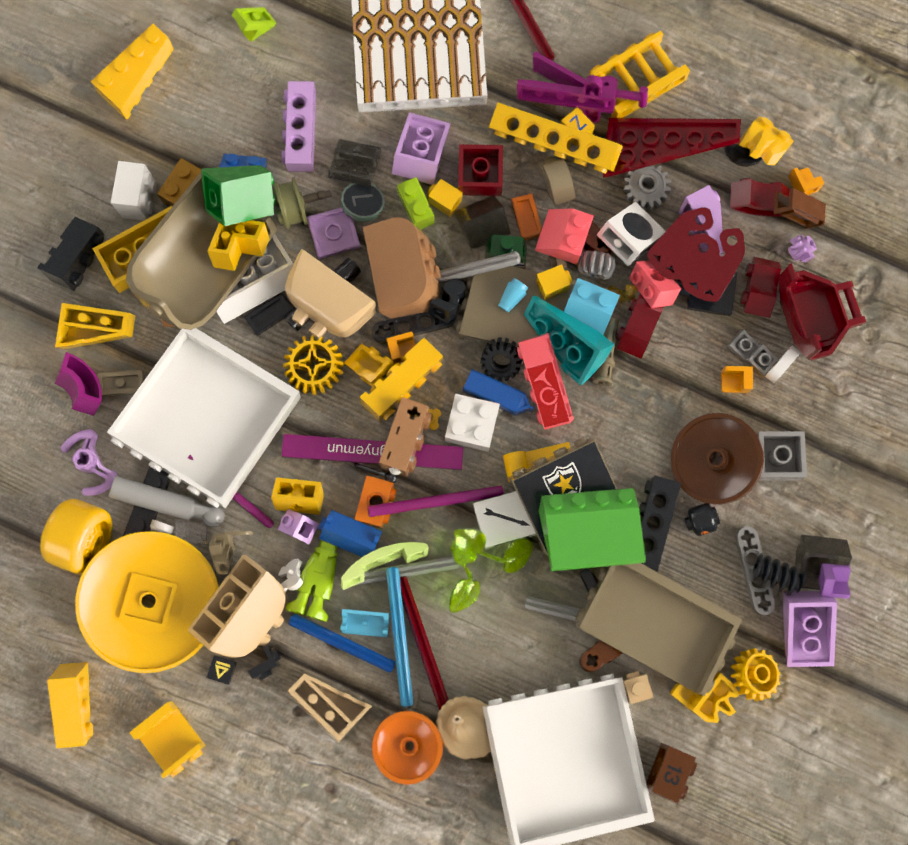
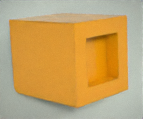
M797 167L788 175L793 188L807 195L818 192L824 185L822 177L814 178L809 168L799 170Z
M413 332L386 338L394 364L403 362L402 358L415 346Z
M725 366L721 370V392L749 393L753 389V367Z

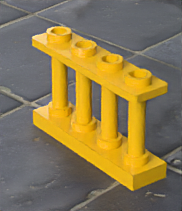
M659 31L655 34H648L638 44H631L625 52L620 55H613L605 64L596 65L590 70L589 76L603 77L616 70L630 91L639 92L640 88L623 66L634 59L650 82L649 86H647L648 104L686 81L690 70L686 64L679 68L673 65L659 45L663 37L662 31ZM652 49L667 70V75L663 78L657 77L642 57L643 53ZM617 98L611 117L624 118L641 107L638 106V101Z

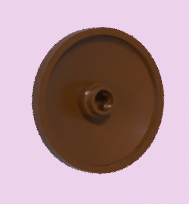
M724 413L702 415L689 422L677 435L671 451L672 472L676 481L681 483L683 491L698 501L713 505L732 503L747 495L757 484L764 465L762 444L755 431L743 420Z

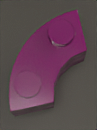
M66 352L60 364L55 384L62 387L69 394L73 410L94 416L102 399V390L98 377L83 360Z

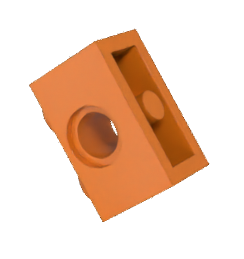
M366 475L354 520L381 529L384 524H388L390 514L369 517L367 507L370 506L371 500L375 497H380L383 503L394 502L397 489L393 488L394 483Z

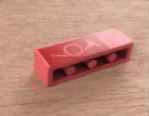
M549 333L520 341L517 352L520 360L524 361L526 367L524 369V376L527 382L530 381L532 387L530 395L533 403H536L538 407L537 419L539 424H543L544 430L571 423L574 417Z

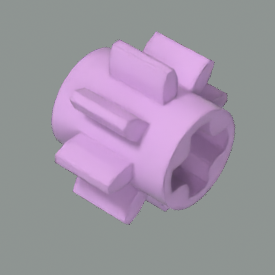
M798 235L790 240L792 246L788 247V251L795 261L801 260L803 263L815 257L812 252L817 247L810 236L804 238L803 235Z

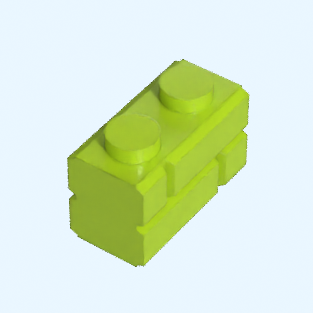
M417 177L397 185V193L409 221L420 230L435 224L434 214L431 208H429V203Z

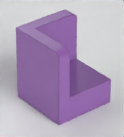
M822 564L818 579L821 597L850 598L851 593L848 579L851 568L849 565Z

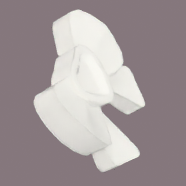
M299 559L290 561L285 567L281 568L278 574L281 578L285 576L288 578L281 583L285 592L287 589L290 591L297 590L303 584V580L300 578L302 561Z

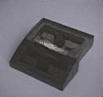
M339 139L334 151V159L328 171V178L371 187L380 158L381 147Z

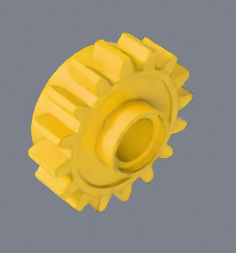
M753 648L741 651V656L734 658L737 664L731 665L735 673L730 675L731 678H736L733 686L740 687L738 694H746V700L754 699V701L771 698L770 694L776 693V687L780 685L778 664L772 659V655L765 654V650Z

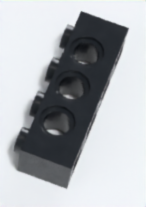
M653 476L651 481L647 480L644 488V493L647 494L646 500L641 502L639 507L643 540H648L652 544L651 551H645V563L641 564L656 572L659 569L681 483L659 476ZM654 496H659L663 499V507L659 508L653 504ZM648 518H654L657 521V529L653 530L648 527Z

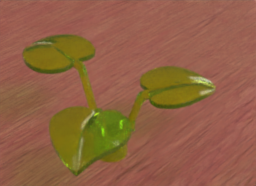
M476 529L454 530L455 541L452 543L450 550L454 561L461 565L466 572L467 579L459 580L454 586L450 596L449 611L456 613L471 606L479 596L480 583L477 580H473V576L466 565L476 560L477 553L504 563L503 570L506 573H514L522 569L528 562L533 549L532 542L526 538L515 539L507 546L504 558H499L482 551L486 544V536L483 532Z

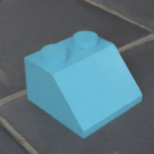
M577 278L564 312L603 335L620 295Z

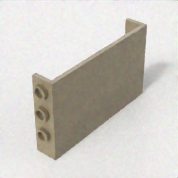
M509 266L477 274L473 278L469 277L466 289L470 291L469 297L464 298L461 311H465L464 317L458 320L456 332H460L459 339L464 340V336L488 342L495 339L497 342V339L502 337L504 342L505 338L509 339L508 343L510 344L512 341L516 342L515 347H517L520 341L538 336L524 316V312L533 296L544 300L535 281L536 275L539 272ZM515 278L525 284L528 290L526 291L527 295L508 313L501 309L498 304L508 282ZM572 280L569 291L544 301L564 312L576 281Z
M641 563L603 566L597 575L599 581L596 587H591L586 596L588 602L585 608H581L576 615L575 620L578 622L575 627L699 695L705 696L706 693H709L714 686L715 681L713 679L716 672H719L724 666L725 659L723 658L727 650H731L735 643L734 636L743 619Z

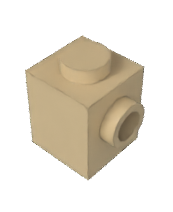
M639 671L626 674L627 679H623L628 704L654 698L647 674H640Z

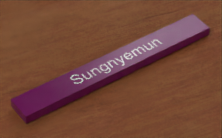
M284 434L282 457L379 464L386 441ZM423 444L421 451H416L415 454L417 460L416 467L462 470L464 447Z

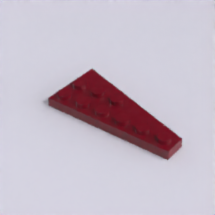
M609 118L606 140L618 143L623 147L614 172L607 170L606 174L603 173V178L740 143L741 119Z

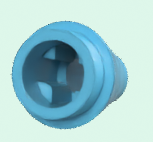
M513 278L511 282H508L498 306L509 313L527 295L528 287Z

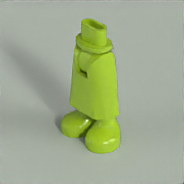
M320 540L319 546L315 547V551L310 556L300 575L303 584L295 590L299 594L294 601L286 604L285 610L304 616L308 598L312 596L313 600L306 616L318 621L327 622L328 614L323 609V601H330L336 570V557L338 555L336 553L337 546Z

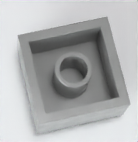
M759 431L756 433L764 453L763 470L758 481H800L807 477L805 431Z

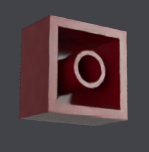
M459 144L458 190L463 192V196H502L503 145Z

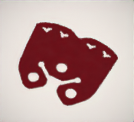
M701 207L684 212L648 251L647 255L653 267L664 277L672 280H681L684 289L691 295L705 301L715 302L719 301L742 262L745 254L744 234L739 228L723 230L719 237L725 255L723 257L720 256L719 246L715 239L706 233L693 234V236L688 234L690 230H709L713 226L714 221L710 209ZM698 215H703L706 218L704 224L699 225L696 223L695 219ZM729 236H735L737 238V243L735 245H729L727 243V238ZM701 243L708 245L709 249L707 252L702 253L699 251L698 247ZM654 255L661 256L660 263L658 262L657 258L654 257ZM673 266L674 273L670 269H666V267ZM697 282V289H695V286L691 285L690 283ZM711 289L714 295L712 296L710 293L705 294V292Z

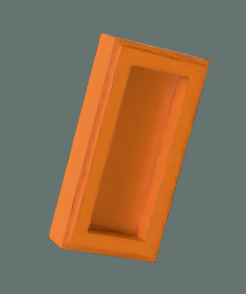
M532 193L511 198L520 236L524 240L539 237L542 226Z

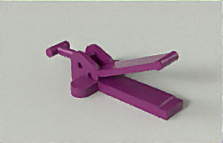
M539 52L533 53V71L555 83L528 79H518L517 100L572 108L578 107L583 109V113L592 123L599 121L601 112L613 114L617 98L638 101V106L641 108L647 106V87H640L639 92L617 89L618 81L613 76L598 77L590 75L584 79L544 57Z

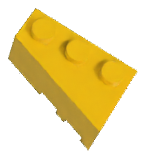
M62 303L55 348L69 349L131 338L133 336L136 315L127 312Z
M88 662L60 664L47 679L56 748L85 746L93 735V725L90 722Z

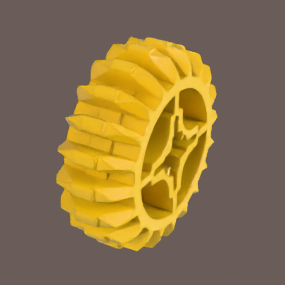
M313 335L310 336V341H307L306 337L303 336V343L299 344L297 340L294 341L296 348L288 347L291 355H284V359L289 361L283 363L284 369H289L284 372V375L291 377L288 382L290 385L295 384L296 390L299 391L303 387L304 394H307L309 389H311L313 395H316L317 389H320L323 394L325 393L324 387L326 385L329 389L333 388L330 383L331 381L339 382L335 375L343 374V371L339 369L344 366V362L339 360L343 357L342 353H336L338 346L333 345L331 347L332 341L330 339L324 343L323 336L318 341H316ZM317 349L326 352L331 357V361L319 358ZM309 350L308 356L297 362L298 358ZM313 356L317 363V365H315L314 373L310 367V365H312ZM330 368L327 375L318 380L320 372ZM296 369L309 372L310 381L299 377Z

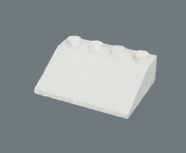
M275 234L268 242L263 257L258 256L217 310L224 324L285 291V284L293 262Z

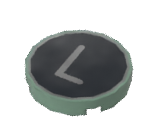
M368 182L352 183L344 189L341 195V207L347 216L353 217V220L369 222L378 218L379 214L383 211L384 196L381 190Z

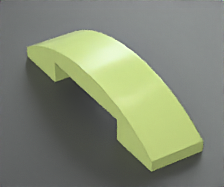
M404 542L372 551L356 561L341 577V587L345 590L364 582V572L400 557L404 558L406 564L424 558L428 555L429 547L426 543Z

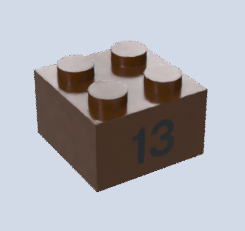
M661 743L646 781L647 789L679 804L680 799L684 800L687 794L688 786L686 783L689 776L692 777L696 771V757Z

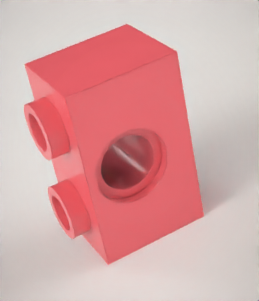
M649 260L638 261L629 277L651 308L673 305L681 290L675 280L668 279L660 274Z

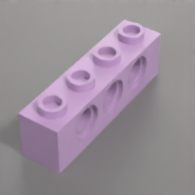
M288 81V89H284V102L287 103V110H283V122L286 123V130L282 131V141L286 143L285 150H282L281 154L282 164L286 165L288 172H314L315 84L314 82ZM298 104H303V105H304V106H303L302 108H300V109H296V108H295V106L298 105ZM297 124L304 125L301 129H294ZM295 145H303L299 150L293 149Z

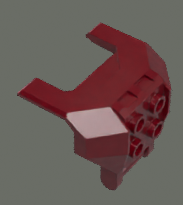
M792 263L779 275L781 309L785 315L793 343L808 360H817L832 355L850 328L867 323L865 316L861 315L853 292L854 285L852 281L834 284L828 279L805 270L795 272ZM841 292H844L853 319L848 320L839 295Z

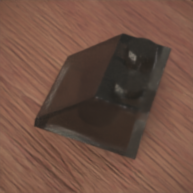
M801 534L796 550L795 566L798 568V572L800 570L806 571L802 588L820 590L818 579L822 564L850 565L852 556L847 540Z

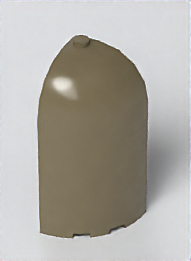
M201 172L135 252L127 266L126 281L132 293L153 316L177 328L187 330L204 325L216 313L258 257L242 253L235 271L213 267L208 254V248L219 222L205 212ZM271 215L253 220L265 222L270 240L278 231Z

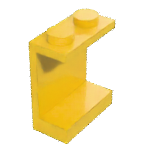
M173 701L165 703L129 732L134 740H141L164 771L161 774L163 778L169 775L173 778L184 770L182 765L188 760L192 763L203 754L201 749L206 746Z

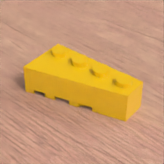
M153 23L90 81L97 93L126 120L130 117L133 107L141 100L140 96L146 87L149 88L153 82L152 78L156 72L160 71L173 51V46L168 36Z

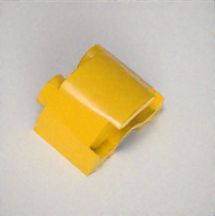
M362 343L344 362L350 370L352 369L356 372L360 379L371 387L395 365L387 356L382 358L379 351L374 347L368 348Z

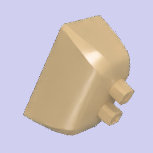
M301 249L285 284L287 297L297 309L292 320L301 327L309 318L315 323L309 329V332L317 339H320L327 331L339 337L351 336L376 313L375 301Z
M246 554L242 555L191 624L189 632L209 651L232 658L245 656L258 645H267L271 637L267 632L272 626L278 628L284 622V618L280 614L285 604V590L270 573Z

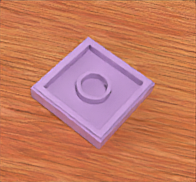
M342 207L307 217L318 259L361 248L353 219L344 213Z

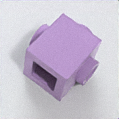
M287 509L277 530L310 544L319 523Z

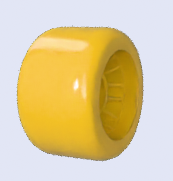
M67 499L60 503L49 516L42 532L40 551L43 559L47 563L78 575L83 574L92 558L110 542L113 529L110 514L101 507L79 499Z

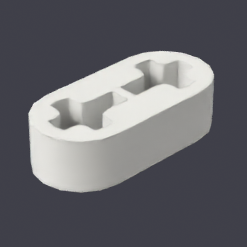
M792 345L765 377L774 384L801 352Z

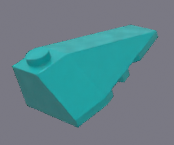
M537 296L532 297L524 312V316L538 336L549 333L555 356L561 363V369L580 386L605 362L614 346V343L597 330Z

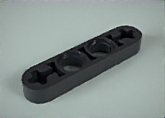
M429 311L378 322L372 328V335L376 342L384 344L387 343L386 338L393 337L392 331L386 332L385 337L381 338L380 335H376V333H379V328L388 331L391 330L390 325L394 324V332L396 334L394 336L404 334L398 331V325L401 322H406L410 325L408 332H413V336L452 327L456 322V318L449 323L439 319V325H435L434 316L430 315ZM422 317H429L432 323L429 327L423 328L419 325V320Z

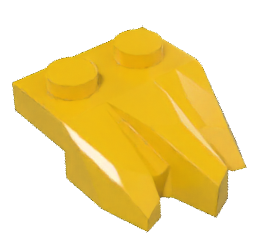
M759 116L740 138L739 145L750 150L749 156L755 159L761 157L767 165H775L794 140L791 139V136L786 131L778 130L774 127L772 121Z
M716 672L713 679L715 681L714 686L705 696L699 695L679 683L675 684L669 694L704 721L718 723L719 710L728 716L736 713L729 702V698L738 697L739 691L724 675Z

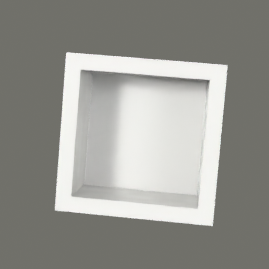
M118 161L111 204L122 218L144 221L148 219L149 214H152L153 202L151 200L152 194L156 193L157 182L145 164Z
M455 394L445 434V442L489 452L500 404Z

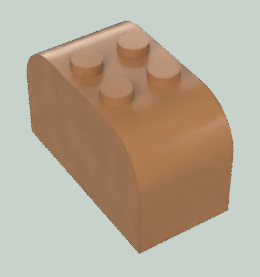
M394 217L364 226L363 231L379 312L393 319L429 311L430 302L440 296L438 279L441 278L439 267L435 265L436 250L434 245H431L428 236L412 222L401 217Z

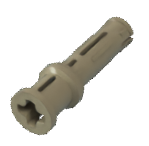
M610 318L603 336L614 343V346L605 362L596 370V375L592 379L594 384L600 386H611L613 382L611 380L612 368L615 367L613 353L619 320L616 318Z

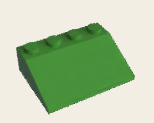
M634 488L541 496L539 516L551 571L645 563L640 512Z

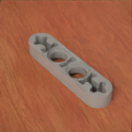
M743 527L736 532L735 540L751 606L756 614L768 615L775 608L770 582L768 580L760 589L755 588L752 585L754 566H750L746 561L749 553H753L757 557L762 553L759 537L754 528ZM744 531L752 535V538L749 539L750 547L755 545V549H749L744 552L743 548L748 547L747 541L741 539V536L745 533ZM766 590V594H763L762 598L764 602H768L769 606L765 607L764 611L763 608H758V603H761L760 595L755 597L754 593Z

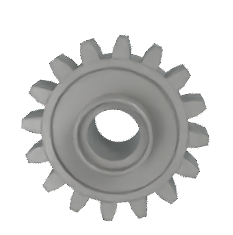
M654 165L633 170V172H627V178H624L623 185H625L623 193H627L626 201L631 200L632 204L637 202L642 208H648L649 211L652 210L653 206L659 208L662 202H666L667 195L671 191V188L668 187L671 184V180L665 179L668 172L661 173L662 166H658L656 169ZM648 184L651 189H645L642 185Z

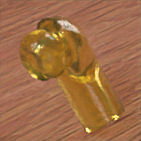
M628 284L625 290H621L613 285L608 287L609 291L620 295L618 299L620 302L633 300L638 291L631 284Z

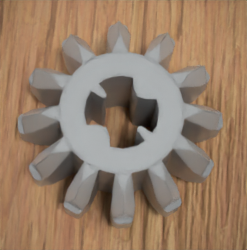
M584 251L581 253L578 261V273L590 279L605 280L612 278L615 269V258L608 253Z

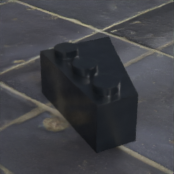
M74 217L60 236L62 242L59 246L50 249L49 254L51 257L45 264L40 263L37 267L50 281L72 291H75L76 287L81 285L86 268L90 267L93 262L94 251L92 248L104 241V233L99 227L77 217Z

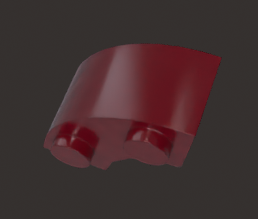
M742 178L738 182L731 183L730 208L755 216H781L780 213L774 214L775 193L780 192L789 197L790 189L781 182H771L769 184L756 182L751 178Z
M753 256L752 263L747 264L745 276H748L746 290L742 292L740 304H744L745 313L771 318L777 299L778 277L781 273L780 262Z
M639 294L638 299L633 298L628 309L632 312L626 327L620 328L616 339L620 340L617 349L642 359L663 307L651 308L643 296Z

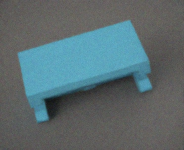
M342 609L341 631L346 634L388 637L390 614Z

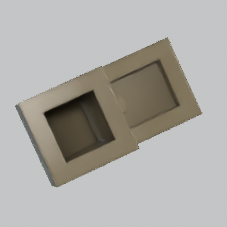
M550 157L537 163L539 172L546 181L548 196L555 206L576 199L572 178L564 159L560 160L559 157Z

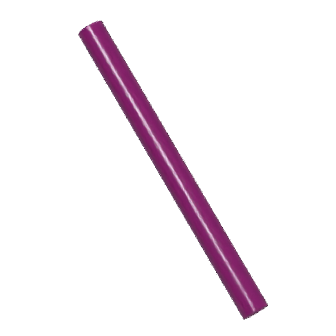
M502 485L370 505L367 509L369 517L490 499L504 495Z

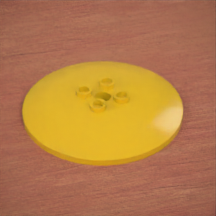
M147 531L132 533L106 545L92 558L85 568L76 592L77 622L88 645L97 655L111 665L138 673L164 671L185 662L203 646L189 632V627L219 588L218 582L207 559L187 541L163 532ZM147 594L153 595L156 599L155 604L152 607H145L141 601L143 596Z

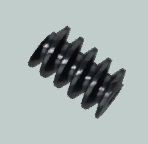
M761 553L753 568L752 581H756L760 576L762 585L770 580V588H774L776 584H779V592H782L786 587L788 588L787 595L790 596L794 591L798 593L803 587L806 571L800 570L798 572L796 566L789 568V564L786 562L780 565L779 559L772 561L771 556L766 555L763 558Z

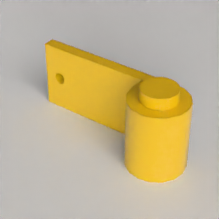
M566 442L532 451H516L503 455L507 479L513 476V471L521 467L527 469L533 466V462L539 458L545 457L548 459L554 456V451L562 447L570 448V443Z

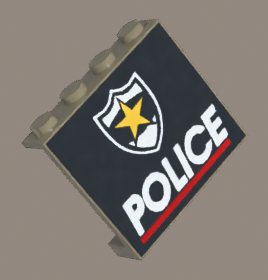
M580 438L574 442V446L568 449L562 447L554 451V456L548 459L545 457L539 458L533 462V466L527 469L521 467L513 471V476L508 478L516 489L540 541L541 550L546 555L548 553L539 516L541 496L617 489L594 439Z

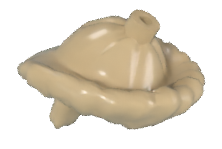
M462 696L454 697V699L448 700L438 712L436 724L441 734L443 745L450 754L462 759H476L485 757L491 752L482 709L483 706H488V704H484L481 700H477L474 697Z

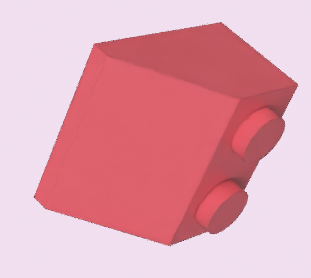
M573 208L549 209L535 251L577 265L594 215Z

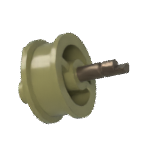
M292 177L290 182L282 184L274 182V188H272L275 204H279L281 209L277 210L281 226L285 225L287 230L290 229L291 225L302 222L305 225L308 224L304 210L306 209L305 204L318 201V199L322 200L332 197L330 190H321L317 193L302 195V192H299L295 177Z

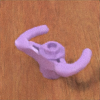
M87 429L70 436L60 448L62 452H68L76 442L85 439L82 448L78 449L74 456H72V461L78 470L85 473L94 472L105 478V482L99 486L82 489L84 496H95L109 490L117 474L115 471L104 467L95 448L98 435L94 430Z

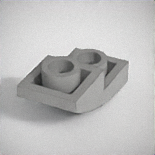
M744 329L740 330L727 345L737 357L749 367H753V370L762 376L778 360L764 344L759 345Z

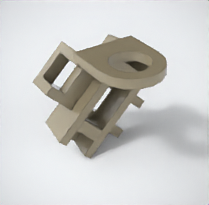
M231 531L212 534L209 549L216 574L229 575L236 543H233L232 540L233 536L253 535V531Z

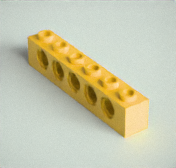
M497 102L489 128L495 130L494 135L505 139L507 135L515 137L514 142L525 146L527 142L534 144V149L545 153L547 149L554 151V156L562 159L570 156L575 158L574 163L585 167L587 163L595 165L594 170L605 174L607 170L614 172L623 147L618 143ZM514 120H518V121H519V126H518V128H517L516 130L512 131V130H511V124H512V122H513ZM538 127V135L532 138L530 135L532 128ZM558 133L559 140L556 144L552 145L550 138L553 134ZM578 140L579 148L572 152L570 145L573 141ZM598 147L600 154L597 158L592 159L590 152L593 148Z

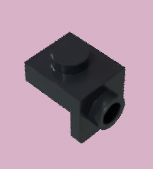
M270 645L263 646L269 660L248 670L252 679L259 678L261 681L272 675L271 670L280 666L278 660L281 657L276 647L271 648Z

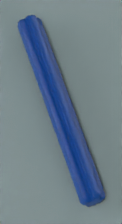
M293 614L288 624L386 672L391 673L394 669L395 661L297 614Z

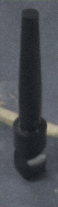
M354 464L355 467L379 476L380 479L391 483H396L397 475L390 474V472L385 470L380 471L362 464Z

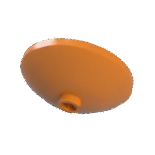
M414 711L397 712L387 717L378 726L372 742L373 758L378 769L388 779L400 784H416L431 776L439 766L443 754L442 737L437 726L425 715ZM408 741L413 742V750L407 748Z

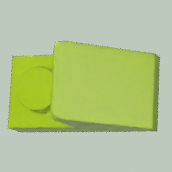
M265 7L235 8L232 13L239 29L250 42L276 25V21Z

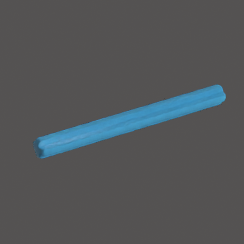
M389 567L386 569L400 703L402 707H408L413 705L399 568Z

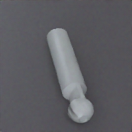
M115 476L108 497L184 520H189L191 517L200 519L209 527L220 526L225 517L221 507L215 508L212 505L208 507L196 504L194 498Z

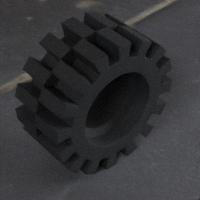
M502 337L497 339V342L495 339H492L490 344L487 343L485 345L480 364H482L481 369L485 370L484 374L486 376L491 374V378L498 377V381H502L503 377L505 381H509L510 376L513 379L516 373H519L522 360H520L517 347H515L516 342L512 341L510 344L508 343V338H505L504 342ZM496 354L506 355L510 359V363L500 365L493 360V357Z

